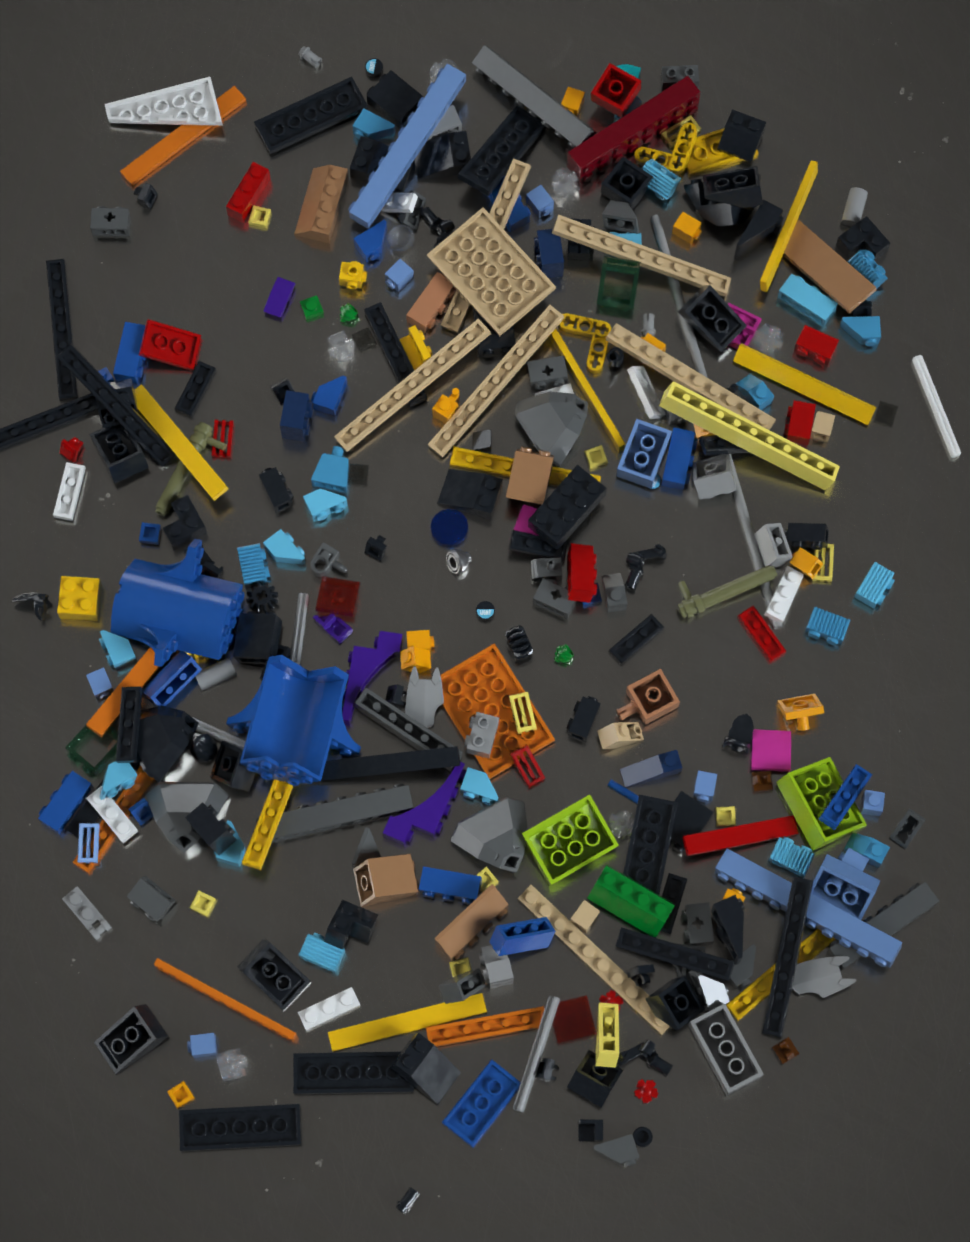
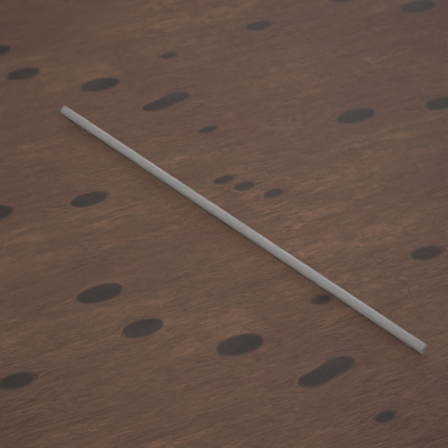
M653 215L650 219L660 252L671 256L659 215ZM668 276L679 311L685 305L679 280ZM679 314L695 369L707 377L693 327ZM730 454L736 480V491H733V496L755 569L759 570L765 566L754 536L755 532ZM770 582L760 585L767 607L773 596ZM771 619L773 629L783 626L782 623L780 624Z

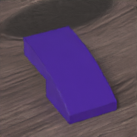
M277 277L266 302L264 312L282 318L296 283Z

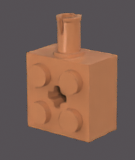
M659 669L627 686L626 693L631 703L617 709L616 713L618 716L620 715L621 721L637 713L644 725L678 708L680 701L664 673ZM650 695H652L653 697L656 696V699H655V700H654L653 698L650 699L649 696H650Z

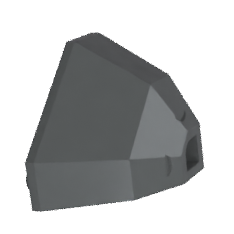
M549 391L519 400L516 403L515 416L537 450L551 452L550 455L554 456L553 464L559 467L580 435L587 417L588 402L574 394Z
M159 782L146 793L155 822L169 841L183 853L201 838L185 817L202 802L207 807L211 804L219 813L229 797L215 782Z
M509 797L495 802L458 822L451 837V842L479 860L500 869L517 873L526 846L522 833L528 830L525 803Z

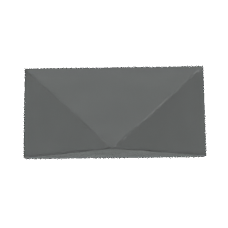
M411 190L409 193H415L418 196L413 213L396 214L403 225L412 231H417L421 218L420 214L424 208L426 198Z
M909 808L889 838L906 849L926 819Z
M368 827L364 830L353 858L352 867L354 868L367 859L381 857Z

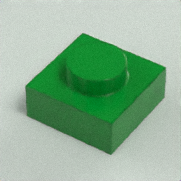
M317 295L300 301L306 320L324 314Z

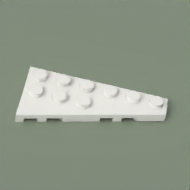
M211 77L105 104L109 123L223 126Z

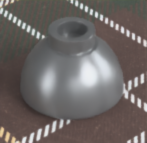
M450 549L447 552L446 561L449 569L454 574L459 575L467 569L472 561V557L469 552H464L460 549Z

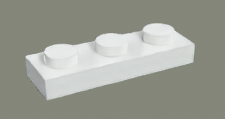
M631 366L627 371L630 375V380L636 388L637 395L645 408V413L649 419L664 417L666 415L665 411L659 406L660 400L644 366Z
M66 462L53 513L54 518L73 521L86 469L85 466Z
M788 565L785 567L766 609L765 616L780 624L784 621L804 576L803 573Z
M100 786L86 799L120 841L125 843L138 830L112 798L100 799L102 788Z
M350 987L299 1011L298 1014L305 1030L308 1031L359 1007L360 1003L353 988Z

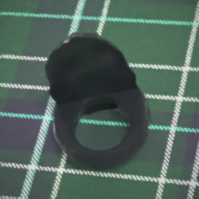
M36 592L23 593L11 601H34L35 615L40 621L45 620L47 609L53 606L48 600L49 595Z
M747 713L739 715L733 721L728 737L725 736L723 739L722 747L729 745L734 751L741 752L744 750L746 754L749 753L754 725L752 718Z
M208 734L199 735L191 745V755L198 763L211 761L217 754V742Z

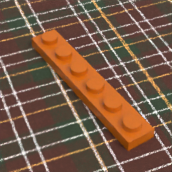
M544 1006L426 1027L427 1037L431 1043L439 1047L537 1029L542 1019Z

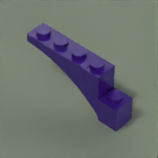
M380 631L379 637L375 636L374 648L354 646L353 652H349L348 663H351L350 670H346L349 676L347 688H345L343 700H345L344 707H342L345 725H350L355 702L372 677L392 659L400 657L403 634Z
M460 762V766H455L444 784L426 801L395 817L390 815L382 833L383 837L405 846L406 842H410L413 837L414 831L412 829L433 838L436 833L439 834L444 824L441 822L444 815L447 816L451 809V805H449L451 798H456L459 791L457 785L465 777L467 771L464 770L465 763Z

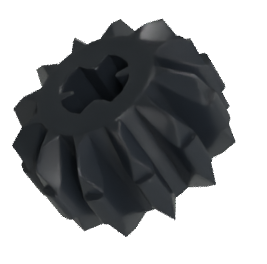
M257 582V588L251 585L252 591L246 593L249 597L246 599V602L251 604L250 609H256L257 613L263 610L264 614L268 612V608L273 611L274 606L272 604H278L276 598L279 596L278 592H274L275 587H269L268 582H265L264 586ZM265 595L266 598H263L262 601H260L259 598H262V596Z
M521 625L514 626L506 631L505 635L515 658H525L533 653V648Z

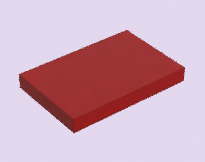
M148 319L139 356L193 371L201 335Z

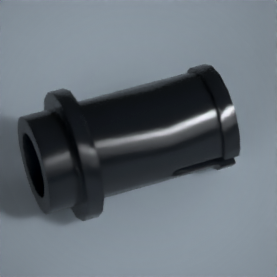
M409 1187L402 1199L396 1202V1208L404 1214L410 1212L409 1208L420 1194L412 1187Z

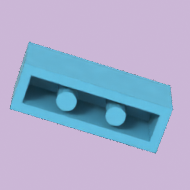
M792 273L780 288L777 298L822 327L832 317L838 305L830 296L822 294L817 287L810 286L802 277L795 276Z

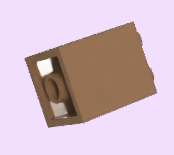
M521 446V449L516 450L506 498L541 505L544 503L547 497L554 456L550 455L551 452L539 450V453L532 452V448Z
M411 854L370 858L353 869L361 907L408 898L419 892V882L415 877V863L411 858Z

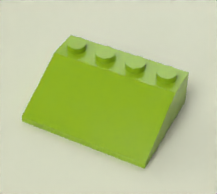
M831 757L791 771L776 782L812 851L829 845L867 826L855 802L836 830L818 820L844 782Z
M590 794L522 833L548 885H553L619 846Z

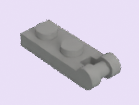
M78 886L62 898L96 940L101 937L100 935L104 931H109L112 928ZM99 921L101 925L95 929L92 925Z

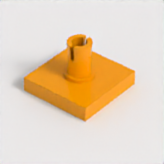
M816 694L778 700V707L785 719H797V729L800 731L810 728L808 716L824 713V706Z

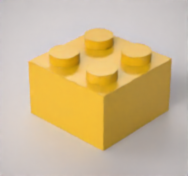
M61 576L57 614L60 619L98 621L102 592L100 579Z

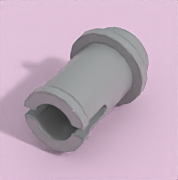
M303 46L298 53L300 59H305L314 68H317L320 65L318 62L322 61V58L313 53L310 47Z
M647 313L643 314V329L641 330L643 337L647 333L652 336L656 334L654 314L649 313V320Z

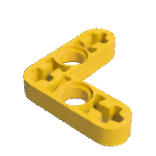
M693 123L682 125L672 154L648 147H639L634 154L636 162L644 166L651 157L654 160L658 157H664L665 162L661 165L675 174H682L686 170L697 137L696 126ZM692 129L693 133H689L688 140H686L685 131ZM683 144L688 146V150L684 153L678 150L679 146ZM646 153L647 157L640 159L639 155ZM678 156H679V157H681V159H680V164H681V166H678V168H675L674 164H677V163H678V160H679Z
M562 314L564 319L558 325L561 331L592 338L586 368L592 374L600 373L603 369L609 344L606 341V336L611 331L610 324L605 321L574 314ZM568 319L569 324L564 326L565 320ZM581 323H588L590 328L587 331H583L579 326ZM593 325H596L595 332H592ZM602 327L605 328L604 334L600 333ZM599 343L604 346V350L597 352L593 347ZM596 356L598 357L596 368H592V364Z

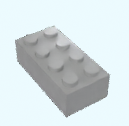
M725 1003L689 1022L688 1026L726 1096L762 1078L764 1074Z

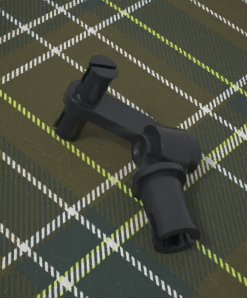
M429 207L421 211L420 215L427 221L429 228L437 230L440 234V237L436 239L434 244L435 248L451 235L455 225L450 219L442 220L440 217H437Z
M618 347L612 348L607 354L610 366L621 367V364H623L625 354Z
M657 544L655 545L656 548L633 553L629 552L626 563L630 566V574L624 586L631 590H636L639 579L644 574L642 566L645 560L653 558L665 559V556H667L666 549Z
M645 1040V1042L619 1053L617 1061L619 1067L640 1056L646 1060L648 1067L657 1069L665 1074V1076L669 1074L673 1065L658 1056L655 1050L656 1045L650 1040Z

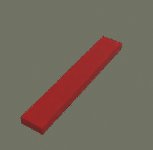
M794 815L686 835L682 839L686 855L691 856L776 840L779 837L797 836L799 833Z

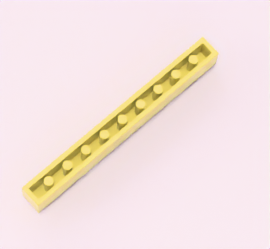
M674 381L664 391L659 404L663 409L823 490H826L835 482L840 468L839 465Z

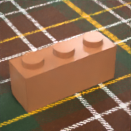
M439 272L434 275L406 315L407 322L413 326L416 325L417 329L424 333L434 327L437 316L444 313L449 299L452 300L456 288L444 275Z

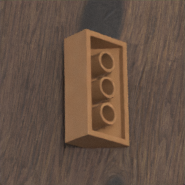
M334 165L313 168L294 233L295 236L330 244L349 179L347 168Z
M491 884L434 938L435 945L451 962L454 959L459 960L465 954L464 949L469 945L471 947L479 941L480 938L478 936L483 931L487 933L494 926L493 922L497 918L501 920L508 913L509 904L496 887Z

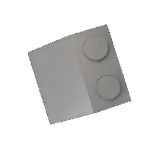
M730 454L693 462V481L699 500L710 499L716 495L730 494L736 491V480Z

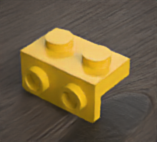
M416 325L409 327V335L400 339L414 371L433 356L430 346H426L424 343L425 337L421 330L418 331Z

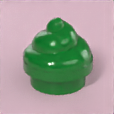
M349 303L342 305L340 308V321L355 320L358 311Z
M567 644L559 645L556 648L555 662L568 663L571 661L574 654Z

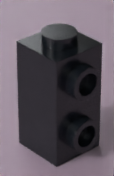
M276 467L263 470L259 474V479L275 513L293 506L291 499L294 496L290 488L286 489L284 485L286 479L282 471L278 472Z
M788 523V529H785L784 533L789 546L793 549L799 550L800 547H810L813 550L828 548L829 529L826 524Z
M583 696L581 702L577 700L573 710L576 712L574 719L570 718L566 727L569 730L568 736L586 743L601 705L596 698L591 696L586 698Z

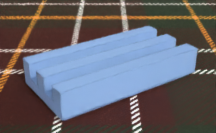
M79 823L78 863H98L99 823ZM84 828H87L86 858H83ZM92 828H95L93 858H90Z

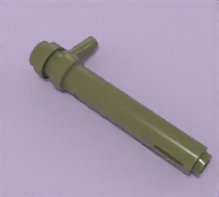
M199 422L195 426L194 434L190 435L188 439L199 453L205 449L207 444L224 451L227 444L211 438L213 428L204 422ZM179 460L155 506V512L161 516L169 514L172 508L171 503L176 501L190 474V471L181 460Z
M768 565L701 595L696 594L694 596L691 595L685 581H681L678 583V586L685 599L677 605L683 618L693 617L697 612L700 614L713 605L774 580L777 572L774 566Z

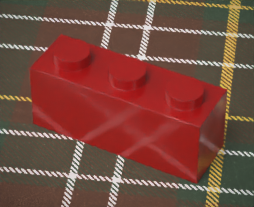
M252 162L226 205L228 216L242 223L246 221L253 205L256 204L271 179L269 169Z
M570 544L567 554L568 600L591 603L593 595L597 593V584H594L597 576V569H594L597 556L594 554L593 546Z

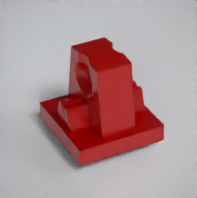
M76 437L69 441L63 439L59 453L75 463L84 443Z

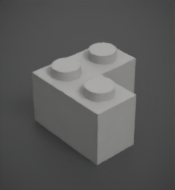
M492 945L481 947L482 953L478 955L480 964L485 965L483 970L485 985L489 984L490 989L513 984L514 977L508 955L498 956Z

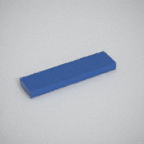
M856 764L818 820L836 830L873 774Z

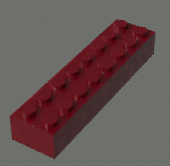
M686 76L570 150L567 158V169L579 184L584 181H590L596 173L604 172L610 164L617 163L624 155L635 152L640 145L649 143L654 136L663 133L671 125L682 121L688 114H694L698 110L700 90L689 76Z

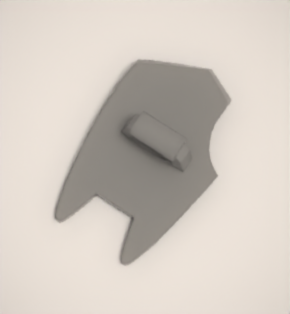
M414 666L407 689L405 714L426 728L434 725L437 708L444 704L439 668L436 667L432 679H419L417 668Z
M826 957L797 964L792 989L798 995L811 992L825 998L855 983L856 979H842L839 966L848 961L850 957Z

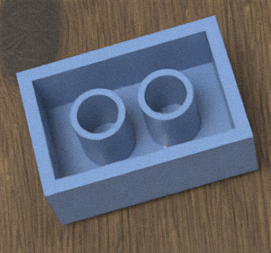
M636 419L618 465L616 476L652 489L670 443L672 431Z
M827 854L814 878L811 894L861 920L876 893L880 880Z

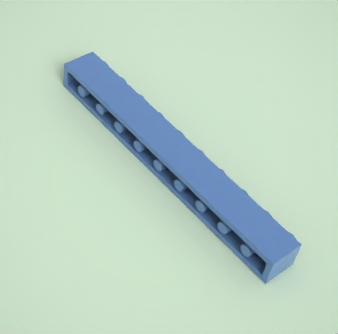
M448 63L445 68L439 70L437 80L429 85L428 93L425 98L422 97L419 100L415 113L412 112L409 115L407 125L402 127L398 133V139L390 144L388 154L380 159L379 167L376 172L373 171L370 174L366 187L363 186L360 189L359 198L349 206L350 219L367 229L370 228L465 84V73Z
M726 849L715 867L717 877L724 882H732L741 891L746 890L752 893L751 895L757 900L762 901L763 899L769 902L772 908L776 910L782 909L786 912L792 883L739 854ZM811 894L805 922L807 927L819 929L824 936L839 940V943L846 948L852 947L856 949L857 953L867 958L869 956L881 967H891L902 947L901 941Z

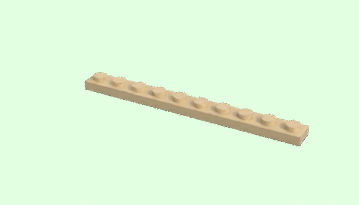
M516 159L512 160L489 213L503 229L507 224L531 169L529 164ZM457 289L441 323V327L459 334L471 305Z
M559 214L556 218L552 234L699 288L711 285L721 296L725 297L728 293L731 282L730 277Z
M549 305L428 443V447L443 458L563 321L564 315Z
M478 318L334 436L335 440L348 452L491 335L489 329Z
M616 323L606 336V341L681 386L768 430L774 425L776 419L619 324Z
M530 885L517 900L536 918L547 917L556 931L554 935L662 1036L670 1026L654 1015L646 1001L649 995L640 986L637 987L635 982L628 978L621 968L535 887Z

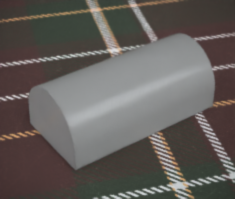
M857 187L850 189L841 224L852 227L861 220L868 195L866 190Z
M228 657L203 668L195 678L201 691H204L237 676Z

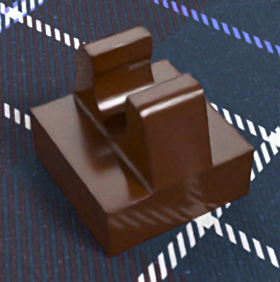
M771 771L751 773L753 793L773 791Z
M789 1037L771 1048L782 1065L799 1055L798 1050Z

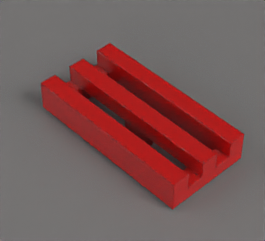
M215 419L213 438L218 439V427L222 426L220 441L224 443L226 426H229L227 453H223L221 449H219V453H216L217 448L212 446L211 455L212 457L231 458L234 421L230 420L228 422Z
M527 744L510 753L528 788L545 779ZM524 751H526L530 761L532 762L536 772L538 773V778L535 777L526 758L524 757ZM519 755L533 781H529L516 756Z

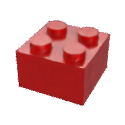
M609 63L591 92V101L622 118L641 90V80Z

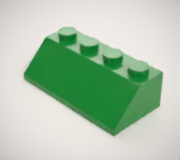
M608 864L603 869L587 897L590 901L655 938L675 906L674 903Z

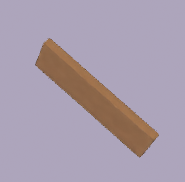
M800 220L797 221L783 256L843 309L851 313L876 291V287ZM775 239L772 242L773 247L775 246L777 239Z

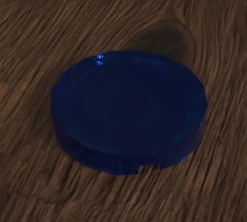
M442 510L432 519L430 527L432 537L442 546H456L463 542L468 534L467 519L457 510Z

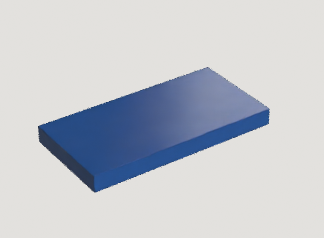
M491 1059L445 1117L442 1124L474 1148L518 1092L521 1082Z

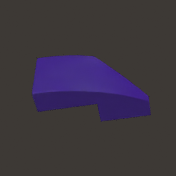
M335 614L322 617L318 615L313 616L314 621L339 644L353 632L352 628L341 618L336 617Z

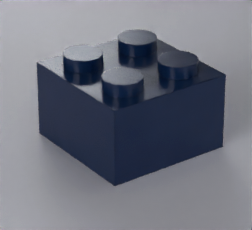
M553 229L537 230V237L534 238L533 245L534 256H536L537 261L536 265L548 278L563 277L564 258L561 237L552 234Z
M286 390L280 421L283 439L304 442L305 436H309V418L313 416L312 401H310L309 394Z

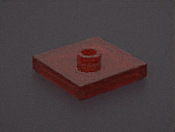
M323 576L315 611L353 617L360 582Z
M587 995L559 1002L553 1020L557 1044L596 1035Z

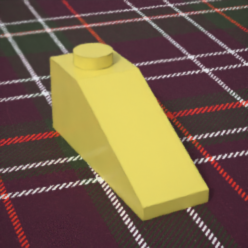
M599 1003L596 1066L616 1068L619 1057V1004Z

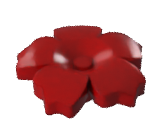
M612 990L607 992L606 996L601 995L599 998L600 1003L619 1005L624 1003L623 998L619 995L616 996V992Z
M641 1079L638 1081L636 1086L638 1089L634 1091V1096L638 1099L642 1098V1102L648 1104L652 1101V1098H657L659 1094L657 1088H654L656 1083L653 1080H647L645 1083Z

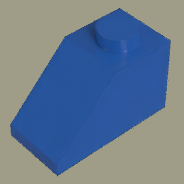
M385 219L353 238L354 246L366 263L370 260H376L382 253L387 232V222Z
M341 376L319 386L317 392L314 391L311 397L313 409L335 416L347 386V377Z

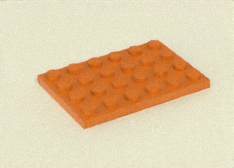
M495 643L441 674L444 704L442 706L464 741L466 735L470 736L472 729L469 728L471 717L476 716V712L499 717V725L490 758L473 755L489 779L514 766L515 763L510 753L515 752L518 748H522L523 745L527 744L532 754L555 741V738L532 702L531 706L537 730H530L521 734L517 733L509 696L524 693L525 691ZM522 697L527 724L531 726L525 697ZM514 699L520 726L522 728L524 727L518 700ZM524 751L523 755L525 758H527L528 755L526 751ZM519 755L516 756L519 762L522 761Z

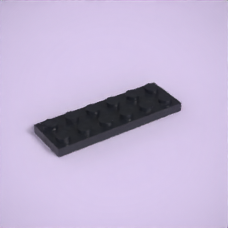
M351 76L254 121V125L269 153L273 154L361 113L363 108L367 110L368 105Z
M516 106L458 173V179L489 196L506 176L512 160H519L546 129V126L541 123V119L535 118L529 112Z
M639 794L623 874L660 895L678 802Z
M401 1051L293 1053L294 1095L413 1093L414 1086L390 1068Z
M300 1104L179 1110L180 1152L301 1145Z

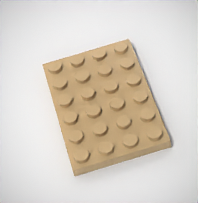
M481 208L427 254L429 260L499 337L556 289V286L484 208Z

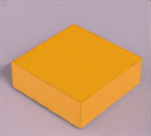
M185 1081L167 1091L177 1109L195 1099Z

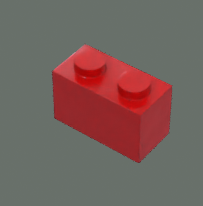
M805 325L796 342L794 351H797L800 356H808L814 359L818 364L828 365L839 340Z
M794 400L793 405L788 406L787 417H790L789 424L785 423L783 433L787 435L786 439L793 443L809 444L816 404Z

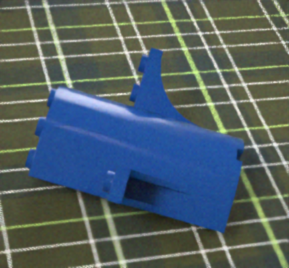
M194 539L188 546L185 558L174 564L161 565L134 559L120 579V589L115 594L112 607L110 633L140 641L151 647L155 652V666L162 667L176 650L219 660L223 654L227 653L229 646L233 645L235 641L233 629L239 620L240 613H243V609H241V603L245 595L242 592L243 584L201 574L203 567L200 565L204 553L202 540Z
M283 655L269 657L262 683L256 695L241 712L228 717L226 725L233 728L234 732L244 733L248 731L240 764L247 767L248 771L261 774L260 777L263 779H275L287 782L293 786H299V783L312 784V782L321 781L329 748L339 751L340 755L345 757L360 754L361 746L349 735L342 716V700L349 674L336 666L308 671Z

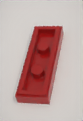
M754 605L737 616L770 663L786 653L785 648Z

